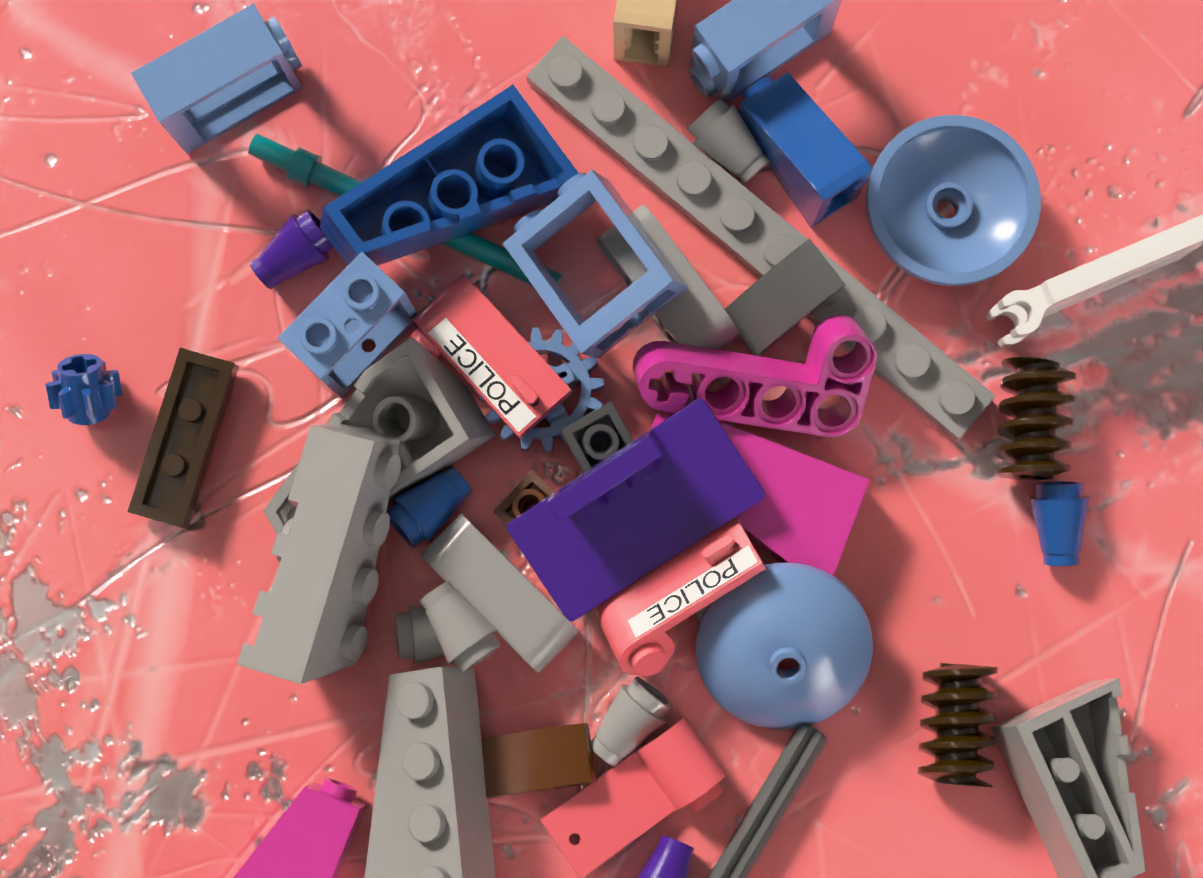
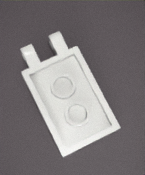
M1203 214L1046 280L1041 285L1025 291L1016 290L1008 293L985 315L988 321L999 316H1007L1014 323V329L1010 331V334L998 341L999 347L1009 348L1019 343L1024 337L1039 327L1043 317L1182 259L1203 244Z

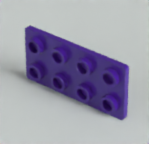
M698 398L510 521L506 528L563 615L572 622L764 499L765 491L706 401Z

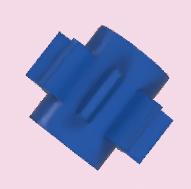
M77 354L63 359L58 364L57 370L51 372L53 381L45 384L50 409H61L62 417L76 425H91L105 420L111 413L110 409L117 408L115 397L123 395L118 370L107 371L105 361H101L98 356L92 354Z

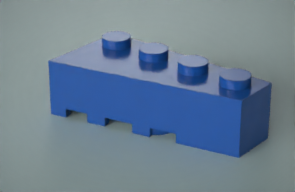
M513 84L324 206L320 229L347 266L361 252L378 266L548 206L559 197L557 194L559 188L567 180L579 173Z

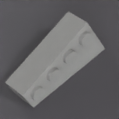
M341 423L310 426L288 497L289 503L297 507L294 518L285 523L281 532H277L271 555L277 556L280 562L269 592L259 591L253 614L263 617L254 646L243 643L237 665L303 684L357 664V660L365 650L368 638L367 629L364 627L368 603L373 599L379 582V575L375 570L379 546L385 541L390 526V518L388 513H386L390 490L396 484L401 470V459L397 455L400 444L399 438Z
M442 666L389 675L365 878H496L488 798H486L475 669L470 668L462 673L458 667Z

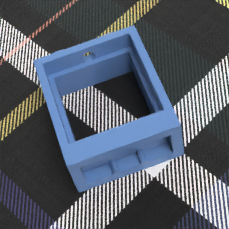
M842 0L730 1L695 25L690 60L692 67L688 70L692 81L705 97L713 94L716 100L721 98L728 104L743 94L751 85L771 75L831 33Z
M253 3L131 72V75L159 123L185 153L188 154L301 90L302 86L293 71L303 65L275 16L264 22Z
M591 170L587 174L580 173L567 180L558 190L557 194L559 197L545 209L534 210L522 217L513 228L515 233L502 244L580 353L600 358L686 290L688 286L607 178ZM597 201L648 271L584 322L534 251Z
M361 252L277 339L343 399L354 388L355 383L363 372L382 359L415 325L411 319L418 313L407 294L371 259ZM373 340L376 344L375 349L369 353L363 350L364 342Z

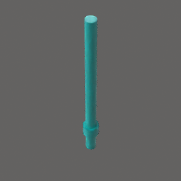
M256 134L253 137L248 149V154L286 171V178L305 187L314 184L341 196L361 183V181L322 164V157L301 147L294 151L260 134ZM474 233L442 243L532 285L507 249ZM546 267L559 285L562 274Z

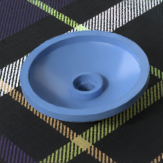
M942 115L912 124L886 145L869 177L866 208L869 224L877 243L889 259L899 268L928 283L943 286H965L996 276L1008 268L1024 252L1038 225L1041 193L1039 181L1029 157L1010 135L999 127L978 118L963 115ZM940 202L950 203L954 207L955 216L953 218L942 217L937 211V204Z
M766 564L765 567L767 569L705 608L696 636L698 669L707 690L717 703L727 712L747 723L769 729H795L802 724L813 725L840 711L853 699L863 685L869 672L873 654V639L869 620L855 594L835 576L804 564ZM785 658H793L798 661L797 665L790 670H783L777 666Z

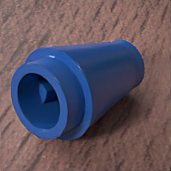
M449 466L443 472H439L392 498L394 505L386 513H388L390 523L411 547L415 548L423 540L429 543L464 502L465 498L472 493V489L464 477L453 466Z
M1052 481L1035 483V497H1031L1030 502L1041 552L1043 553L1044 565L1071 566L1079 564V553L1089 501L1088 496H1083V482Z

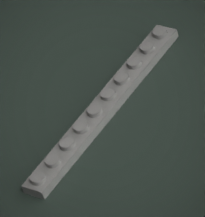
M562 36L526 76L527 84L759 278L808 240L566 37ZM818 248L846 286L806 317L817 326L825 318L833 315H847L854 318L874 344L877 352L874 374L955 442L959 440L996 395ZM846 341L841 343L840 346L850 352L856 341Z

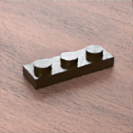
M180 347L127 512L188 530L239 369L238 365Z

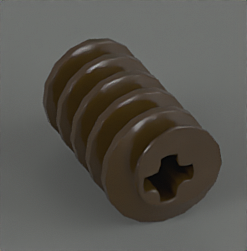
M1011 357L1002 360V366L1015 374L1003 377L1000 381V387L1003 391L1014 395V397L1002 400L999 403V411L1014 419L1000 423L997 427V432L1000 436L1013 442L999 446L996 449V456L1012 465L996 470L995 475L1001 478L1017 480L1053 479L1054 475L1071 471V465L1055 459L1054 454L1055 452L1072 448L1071 441L1056 436V429L1073 425L1074 419L1057 413V407L1075 402V396L1058 390V384L1076 379V373L1061 368L1058 362L1049 359Z
M940 663L939 668L923 672V680L939 687V691L923 695L921 702L937 710L938 715L921 719L920 727L937 734L936 739L919 743V751L934 757L935 763L918 767V775L936 783L993 787V785L977 778L976 774L994 769V761L977 754V750L995 745V737L978 730V726L996 721V713L980 707L979 704L981 701L997 697V690L981 683V678L997 674L998 667Z

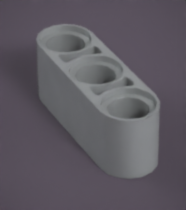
M644 205L634 210L633 213L688 286L686 290L651 318L669 342L721 350L739 337V332L734 322L651 211ZM615 225L596 238L604 255L628 287L648 271Z
M460 514L420 554L445 581H449L454 589L458 590L497 629L496 632L538 673L580 632L463 514Z

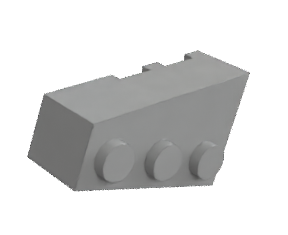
M1120 678L1089 681L991 727L1058 878H1133L1146 871L1135 793H1130L1125 755L1130 754L1128 737L1127 735H1122L1117 697H1122Z

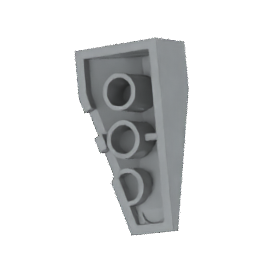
M414 338L408 339L367 368L355 383L354 387L357 389L339 413H334L326 423H341L400 439L397 455L401 459V470L396 484L390 490L388 504L392 502V498L444 471L496 436L467 386ZM299 462L263 510L276 534L281 532L285 523L294 518L297 507L289 503L288 497Z

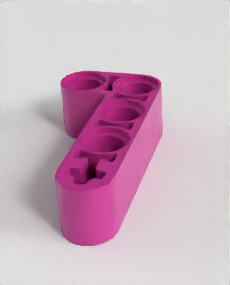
M833 315L825 318L816 327L805 364L669 341H652L643 345L637 351L633 359V373L643 401L651 408L660 411L676 413L696 399L702 398L706 401L717 420L825 437H840L853 430L861 418L876 366L877 352L874 344L854 318L847 315ZM856 341L853 349L848 354L840 357L833 356L835 349L841 343ZM718 377L731 378L729 384L720 391L710 392L706 390L708 384ZM775 386L786 387L784 393L779 398L774 400L762 399L769 389ZM832 395H840L838 402L833 407L818 409L820 403L825 398Z

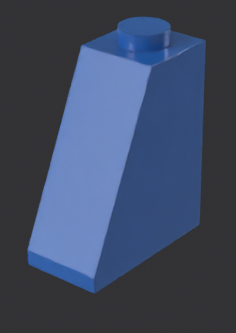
M788 72L775 81H772L769 76L764 77L751 85L742 94L744 100L740 102V115L762 149V153L769 160L767 165L810 228L858 198L873 170L872 167Z

